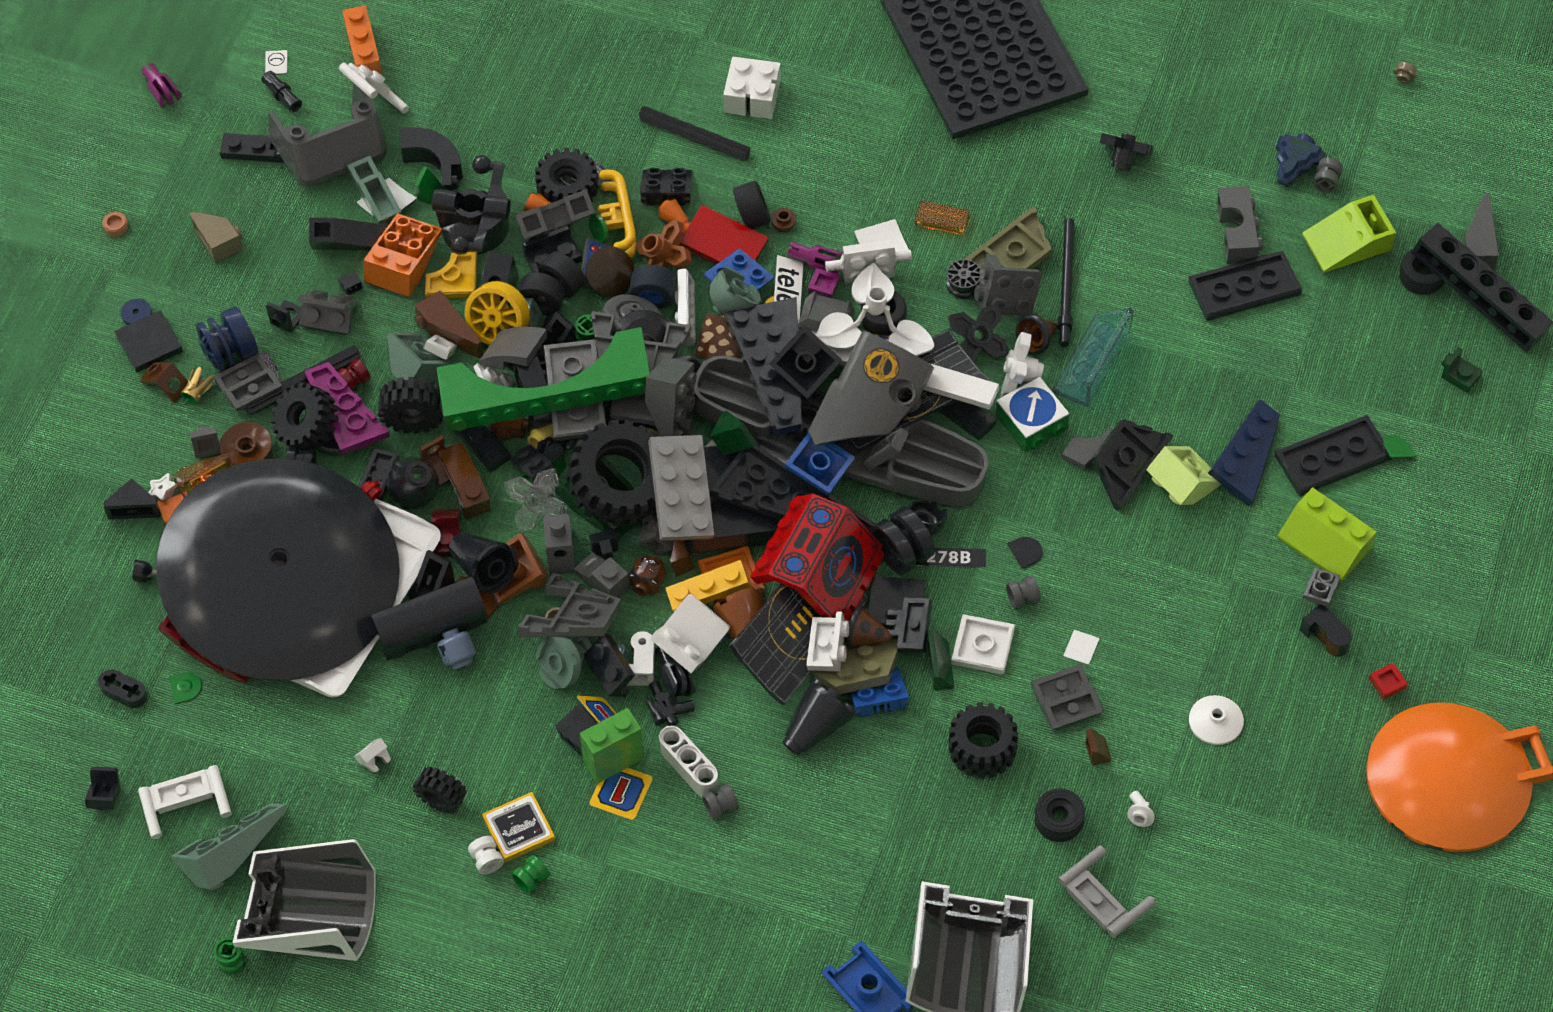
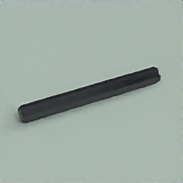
M643 106L639 112V119L744 161L750 156V147L647 106Z
M351 346L308 369L329 362L337 371L349 365L355 359H360L361 355L355 346ZM306 370L282 381V389L246 406L247 412L254 414L275 403L278 397L283 398L282 392L285 389L291 391L290 386L293 384L298 386L301 382L309 384L305 375Z

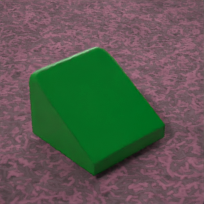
M427 167L422 168L414 184L417 200L432 204L434 190L442 189L441 182Z

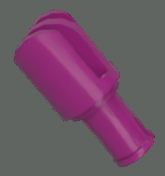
M148 63L151 71L146 65L142 68V74L149 81L148 89L162 108H165V104L161 95L168 105L174 103L169 90H171L177 100L182 98V94L169 76L160 73L155 64Z
M793 241L789 245L792 249L788 248L787 252L788 257L808 262L809 268L814 270L818 268L825 271V261L838 260L843 252L816 245L810 248ZM837 270L829 271L835 274H839Z

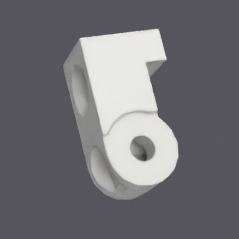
M637 632L631 638V652L634 664H629L635 676L627 686H649L654 681L655 649L654 642L650 640L652 635L648 632Z

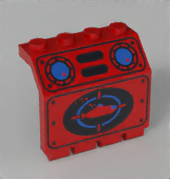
M808 494L792 499L784 518L778 523L774 536L768 541L765 552L756 562L755 569L750 578L756 584L776 581L795 589L823 618H836V612H843L845 621H850L853 612L861 602L865 594L864 591L868 589L875 576V571L878 570L885 554L881 550L883 545L847 507L818 495Z

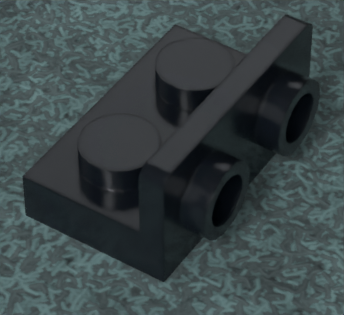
M568 225L555 228L549 233L533 237L523 243L524 258L533 273H539V265L555 251L567 255L576 264L582 262V255L571 237V230Z

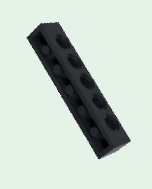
M1439 223L1426 232L1411 253L1525 352H1528L1543 338L1553 324V321L1545 313L1541 312L1524 295L1512 287L1507 280L1498 275L1487 263L1483 262Z

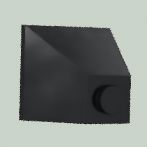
M803 325L769 364L808 399L843 360L807 326Z

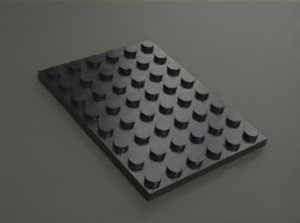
M880 0L952 139L1088 95V88L1039 0Z

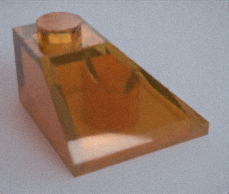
M226 453L182 467L177 473L173 474L177 490L180 494L182 493L183 497H186L207 478L232 467L230 457Z

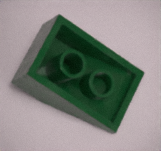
M605 457L597 460L595 465L597 474L607 486L619 491L635 489ZM567 478L554 490L571 510L601 532L615 529L617 542L634 525H627L626 521H623L621 526H613L612 521L607 520L605 524L598 522L599 517L592 515L590 518L585 514L586 508L584 506L579 508L574 502L576 494L570 495L568 489L570 482L567 481Z

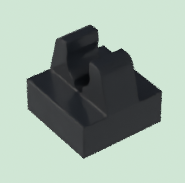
M615 529L589 535L591 552L598 556L601 555V558L607 560L609 557L613 559V552L618 551Z

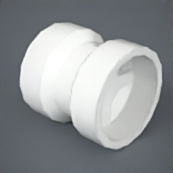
M491 836L480 837L468 846L471 857L477 861L476 868L482 875L495 872L504 864V859L501 853L496 851V843Z

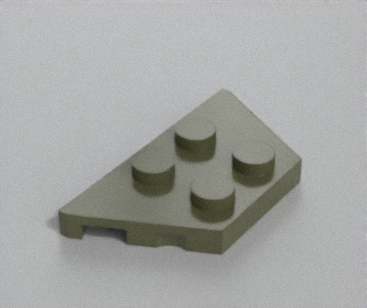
M1033 206L965 259L972 260L981 267L985 262L986 254L997 256L1003 268L1033 269L1051 255L1052 249L1048 239L1045 237L1043 225L1040 224L1037 217V210Z
M898 639L846 650V661L841 662L840 672L811 671V673L814 675V678L818 679L825 686H830L839 694L889 684L892 670L895 669L897 663L896 656L900 652L897 649Z

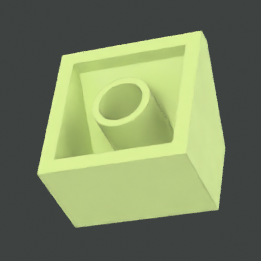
M1165 446L1146 469L1153 476V482L1165 488L1170 493L1169 498L1178 505H1194L1222 485L1208 474L1211 467L1190 446Z

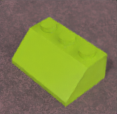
M1312 487L1296 504L1277 538L1322 570L1340 575L1339 582H1342L1371 551L1377 532Z

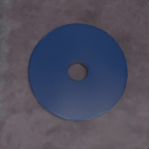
M142 299L129 300L121 308L122 320L127 325L152 314L149 303Z

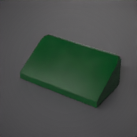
M929 630L927 645L933 688L935 690L954 688L948 641L934 630Z

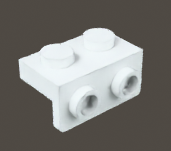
M836 612V618L812 617L806 665L808 671L840 672L841 662L846 661V645H843L844 637L849 636V621H845L843 612Z

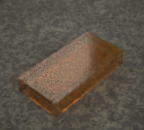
M921 200L915 218V225L964 235L970 210Z

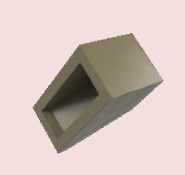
M198 212L190 213L193 229L215 263L242 250L240 240L243 239L237 225H231L228 218Z

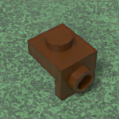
M530 416L511 421L491 423V431L495 437L502 440L524 438L525 429L529 430Z

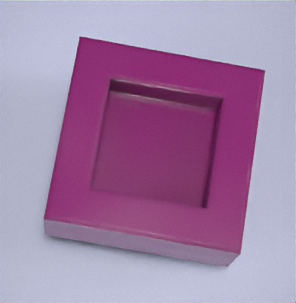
M816 268L808 286V294L816 291L817 295L833 298L840 282V275Z

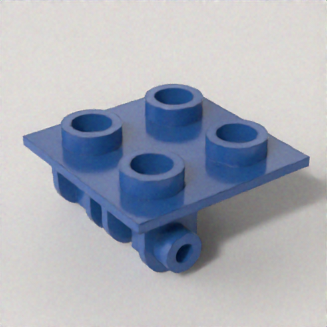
M740 248L703 274L711 284L717 273L728 267L746 277L743 282L748 287L753 284L757 291L775 279L771 273Z
M898 666L892 670L889 684L850 692L854 703L853 709L856 711L855 716L873 715V706H875L876 714H880L879 705L881 704L885 713L888 712L887 703L890 711L904 709V706H908L909 696Z

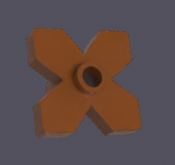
M673 220L665 225L661 235L648 234L636 244L639 255L645 259H650L647 265H659L667 269L669 265H672L678 269H683L692 263L690 251L683 246H679L685 236L683 225L677 220Z

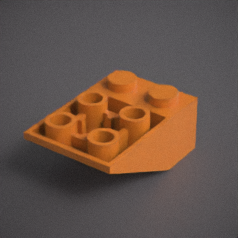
M397 213L363 260L364 282L410 297L421 282L441 236L442 228Z

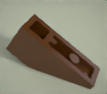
M441 291L415 304L416 316H414V319L421 330L425 329L431 337L438 335L456 344L457 349L477 358L483 356L481 341Z

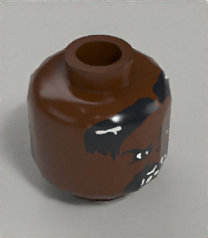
M646 555L635 560L629 573V583L636 594L646 596L647 594L653 595L659 591L667 573L663 562L659 558Z

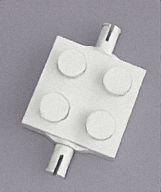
M885 240L843 246V254L840 260L825 261L826 272L842 270L844 283L849 284L854 283L857 276L872 263H875L884 275L892 278L894 277V267L897 262L911 261L912 255L911 250L896 252L894 241Z

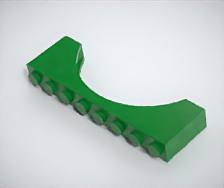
M639 327L616 332L609 347L595 363L581 373L552 385L535 388L501 386L475 375L462 362L437 367L443 416L447 430L450 432L481 425L486 426L506 420L511 421L521 417L541 415L542 413L557 410H566L577 406L592 405L608 400H617L633 395H643L646 391V377L650 374L642 328Z

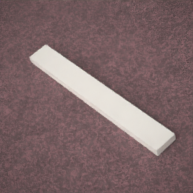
M811 330L815 335H816L817 332H818V331H815V330ZM854 347L845 350L832 349L843 360L839 365H846ZM931 364L934 370L924 390L990 410L999 391V384Z

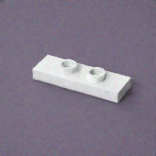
M685 268L678 270V291H675L678 312H675L676 323L691 325V333L684 342L686 346H691L696 343L695 281Z

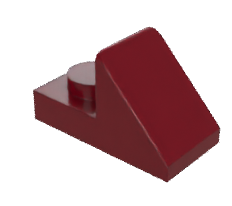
M434 509L431 521L439 529L441 537L433 552L442 557H452L449 552V545L451 540L461 533V510Z

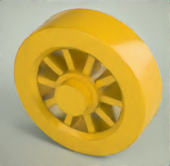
M500 281L485 283L476 289L466 301V323L479 340L490 346L502 330L513 328V326L528 327L530 314L527 302L516 288Z

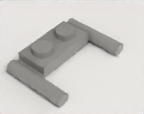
M1099 845L1061 875L1058 881L1063 887L1067 888V893L1104 931L1107 930L1112 938H1115L1156 905V901L1153 897L1148 896L1131 911L1127 912L1105 887L1087 871L1088 868L1107 854L1106 850Z

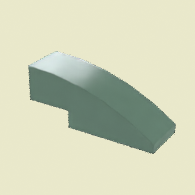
M370 155L347 165L353 183L379 224L395 217L397 213L402 214L381 172H378Z

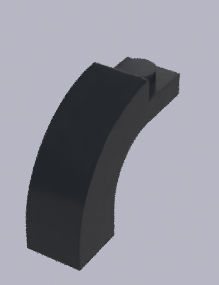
M400 128L403 163H430L441 172L442 190L454 191V189H458V179H463L460 156L453 143L442 134L429 129Z

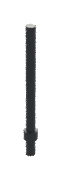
M1067 218L1064 221L1061 313L1057 323V328L1060 330L1059 345L1062 347L1069 346L1070 330L1073 328L1071 293L1074 219Z

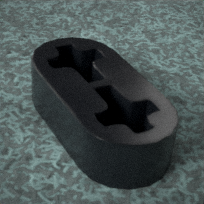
M117 670L104 671L98 679L100 689L105 696L128 707L138 708L147 700V692L144 685L140 681ZM116 680L118 686L111 684L109 687L107 686V682ZM138 690L139 696L133 695L130 698L128 691L131 693H135Z

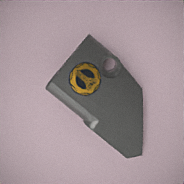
M862 331L839 379H835L832 382L808 430L815 445L818 446L860 437L890 435L907 413L914 412L920 407V396L929 381L934 367L911 352L874 334ZM913 394L908 402H902L904 395Z

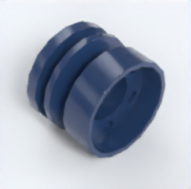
M237 306L220 312L222 323L220 326L212 317L207 318L210 330L202 321L195 324L201 349L217 372L225 370L223 359L229 367L234 366L233 353H236L242 361L259 353L250 327Z

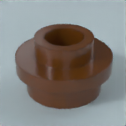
M780 208L772 214V225L780 232H788L796 224V215L788 208Z

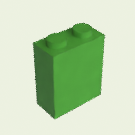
M628 708L580 733L583 762L596 784L645 759L642 730Z

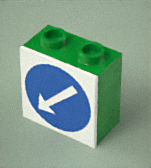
M1040 377L1001 397L996 403V417L1024 452L1040 447L1046 440L1053 436L1058 437L1068 429V411Z

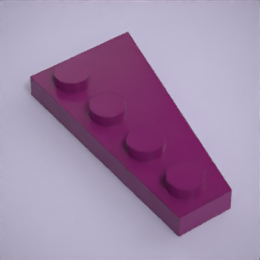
M329 362L305 371L309 384L327 391L336 401L333 405L338 406V412L334 413V415L338 416V422H333V427H336L334 433H331L341 455L390 437L389 430L384 425L382 426L375 414L368 410L362 403L361 398L348 387L347 382Z

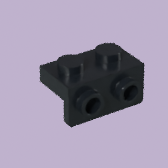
M610 634L600 636L584 656L589 663L590 669L596 674L602 684V689L608 696L626 697L629 692L625 686L633 679L635 674Z

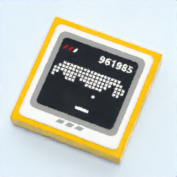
M533 792L482 814V818L505 863L555 841V836Z

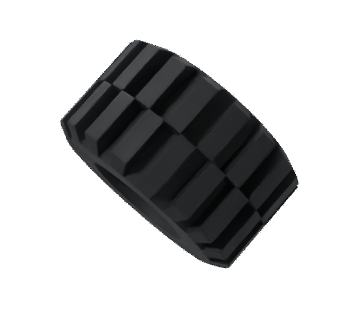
M979 702L977 707H973L970 704L966 706L965 712L960 710L957 713V718H953L949 731V753H951L953 763H957V768L960 771L966 769L969 776H973L975 773L978 774V778H984V775L989 774L991 778L996 776L997 771L1002 774L1006 771V766L1010 767L1012 765L1013 758L1016 757L1018 743L1017 724L1013 722V716L1010 713L1005 715V709L1001 706L998 709L994 708L993 703L983 706V702ZM985 733L993 736L998 742L990 747H979L971 743L969 738L976 734Z

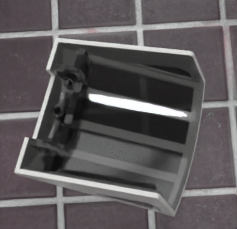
M351 839L253 852L249 869V876L253 880L245 917L237 922L233 939L234 946L357 961L370 935L376 893L375 868L357 840Z
M922 881L905 1001L926 1012H1020L1028 981L1033 899L1005 895L1004 902L950 894V886Z

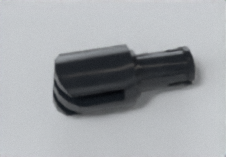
M658 646L655 649V654L662 665L659 673L670 697L684 696V694L685 696L693 695L695 693V686L688 671Z

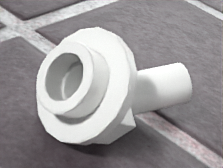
M1139 791L1132 792L1130 799L1135 805H1132L1127 812L1129 820L1140 827L1152 825L1155 815L1149 808V802L1145 801Z

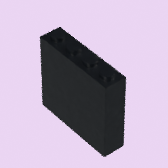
M717 446L704 447L709 492L740 451L724 456ZM710 497L714 529L713 538L685 540L689 554L745 546L767 545L768 541L774 536L780 520Z

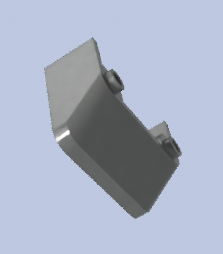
M354 83L351 115L354 120L311 136L309 131L301 125H292L284 128L274 111L269 112V139L300 185L311 187L348 173L347 165L369 155L373 162L382 160L385 157L387 145L376 107L369 96Z

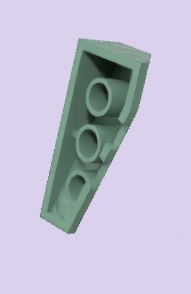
M271 803L243 817L240 820L241 825L223 827L217 830V837L207 841H203L201 838L178 851L171 858L196 887L215 890L224 885V880L235 873L286 812L287 808L284 804Z

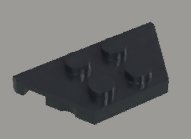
M1125 419L1118 421L1091 458L1114 509L1119 510L1124 506L1148 471L1146 469L1173 438L1171 433L1166 432L1163 434L1152 430V427L1139 426Z

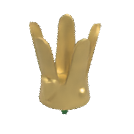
M198 367L195 373L194 369H192L187 386L180 393L186 400L185 405L188 402L198 404L201 396L215 384L211 383L214 380V376H209L204 382L202 378H199L202 373L201 367Z

